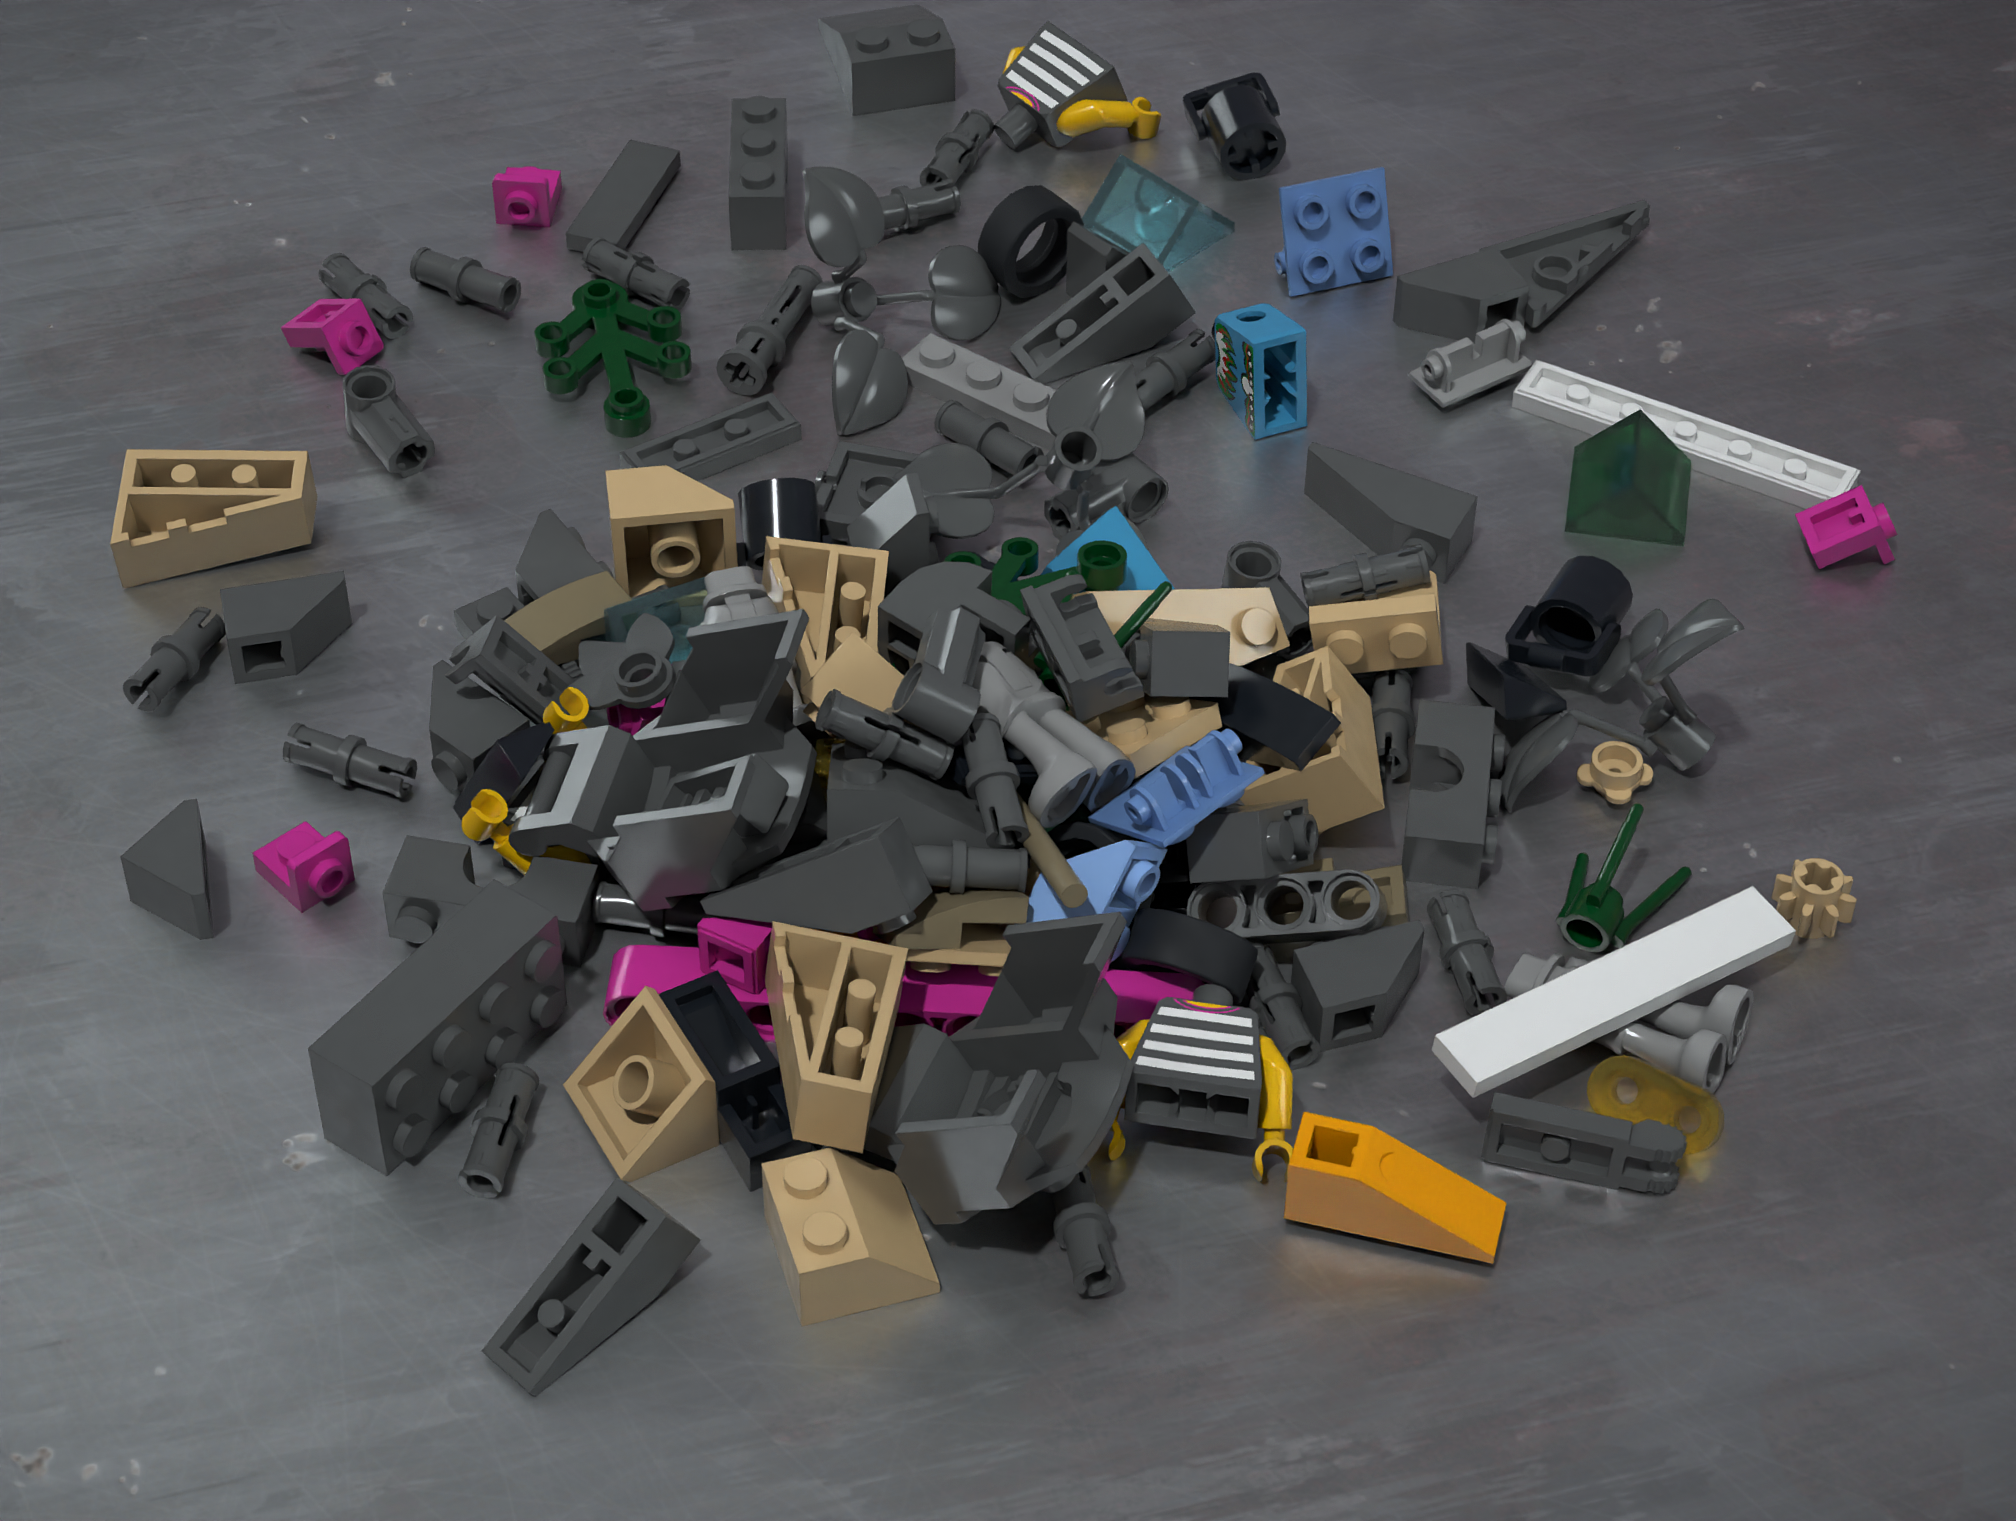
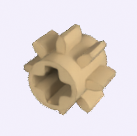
M1810 858L1803 861L1799 859L1794 860L1791 876L1777 874L1771 897L1778 902L1776 910L1796 930L1795 935L1807 939H1818L1824 936L1834 937L1838 921L1851 923L1857 901L1855 897L1850 895L1853 883L1852 876H1844L1836 864L1821 858Z

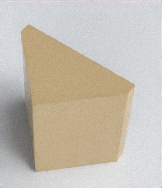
M645 986L563 1084L619 1178L627 1182H633L720 1145L715 1081L654 988Z

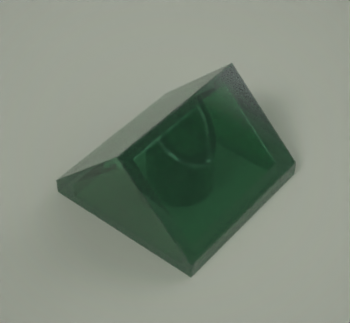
M1639 409L1574 447L1564 532L1684 547L1691 460Z

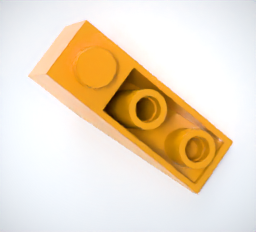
M1303 1112L1289 1162L1284 1219L1493 1264L1507 1202L1374 1126Z

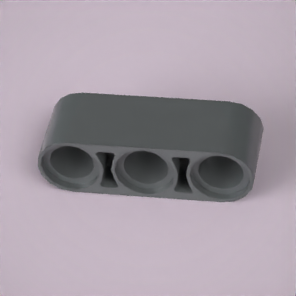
M1345 869L1278 874L1265 879L1203 882L1193 890L1188 899L1187 915L1207 921V910L1211 903L1223 897L1233 898L1237 906L1236 917L1224 929L1237 934L1250 943L1278 944L1334 940L1373 931L1381 927L1386 919L1388 905L1385 894L1370 876L1358 870ZM1352 888H1364L1369 891L1371 898L1370 907L1362 917L1346 920L1339 916L1337 910L1338 901L1343 893ZM1289 892L1300 894L1304 903L1303 912L1300 917L1287 925L1276 924L1271 914L1272 906L1276 899L1282 894Z

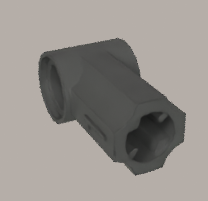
M372 365L356 367L349 371L343 378L342 384L345 424L348 434L357 441L367 443L390 473L396 472L401 474L403 478L422 472L426 462L435 454L434 441L396 394V381L393 374L385 368Z
M1133 453L1115 462H1099L1089 478L1093 485V489L1089 494V520L1092 524L1109 509L1117 506L1122 515L1128 517L1132 522H1144L1154 516L1163 506L1168 495V482ZM1076 489L1064 490L1044 501V516L1052 528L1053 535L1059 541L1065 534L1074 530H1081L1077 523L1078 492Z
M1239 542L1232 546L1228 552L1221 588L1269 587L1290 643L1289 647L1273 654L1281 656L1285 662L1305 655L1307 650L1313 645L1309 625V610L1281 577V558L1278 552L1262 542Z
M937 608L926 620L915 663L901 680L892 702V713L950 744H954L964 735L972 723L980 704V691L972 687L986 635L980 628L979 617L963 608L955 610Z

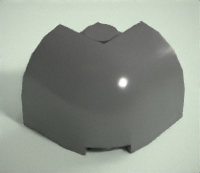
M943 561L919 568L902 580L878 605L877 646L879 654L891 665L894 663L897 670L904 676L915 663L926 620L937 608L944 610L963 608L980 618V628L986 634L985 642H998L1007 648L1006 652L1011 651L1034 671L1037 665H1035L1033 659L1039 652V648L1030 634V618L1023 615L1014 604L991 596L992 571L969 562Z

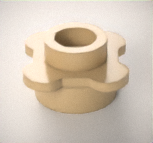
M1608 741L1598 745L1593 750L1590 764H1581L1577 768L1576 778L1583 786H1593L1597 793L1605 797L1607 801L1613 804H1625L1631 800L1632 792L1636 788L1649 785L1652 782L1653 770L1649 765L1643 763L1641 753L1634 746L1621 741Z

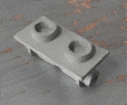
M1502 319L1496 325L1476 333L1475 344L1466 337L1445 347L1430 350L1427 353V357L1421 361V367L1408 372V377L1444 408L1529 371L1533 363L1519 352L1520 343L1526 339L1525 329L1517 320L1511 322L1508 319Z

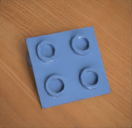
M1384 167L1279 188L1284 247L1282 252L1275 253L1274 264L1279 275L1287 273L1290 297L1393 276Z
M1225 729L1221 733L1212 730L1193 746L1186 745L1090 815L1088 819L1090 823L1165 848L1168 845L1179 843L1188 838L1193 833L1195 825L1216 809L1229 806L1238 801L1243 796L1245 788L1264 775L1265 772L1262 767L1239 760L1237 754L1242 751L1243 746L1239 737L1232 730Z

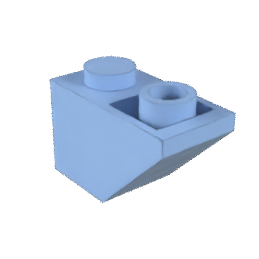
M1123 840L1066 859L1088 891L1086 901L1076 908L1066 907L1041 872L1029 895L1026 923L1121 912L1127 923L1111 962L1120 956L1129 941L1130 929L1128 927L1141 902L1145 901L1153 893L1159 882V866L1167 849L1148 842Z

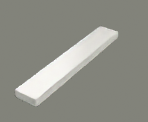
M1540 360L1534 362L1513 392L1512 407L1804 509L1813 507L1858 486L1861 470Z
M1752 886L1436 1034L1432 1051L1471 1097L1474 1098L1791 946L1796 930Z

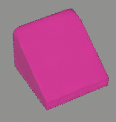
M733 917L702 918L697 924L700 970L707 974L718 970L725 982L752 994L759 995L766 986L765 975L772 923Z

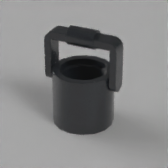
M1253 72L1190 92L1183 97L1185 116L1197 140L1208 139L1224 172L1232 178L1240 180L1256 179L1271 172L1280 163L1286 151V139L1275 117L1280 116L1278 103L1261 73ZM1204 109L1200 119L1197 111Z
M775 478L749 484L739 491L738 500L743 542L736 543L738 567L747 565L752 569L763 571L766 536L833 544L831 535H821L817 492L814 482L801 478Z
M1577 556L1569 559L1560 569L1537 605H1526L1505 636L1507 658L1513 662L1559 673H1569L1583 677L1596 675L1619 642L1621 636L1620 623L1630 609L1633 598L1629 581L1618 568L1606 560L1595 556ZM1532 631L1538 642H1528L1525 640Z

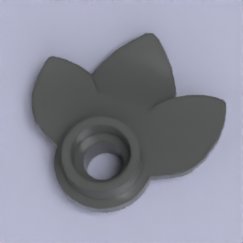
M643 613L629 630L626 643L582 641L579 644L578 657L579 666L584 677L576 680L568 687L577 688L586 696L589 710H601L619 704L629 708L640 709L659 703L672 691L676 680L673 667L668 661L675 646L671 630L656 616Z

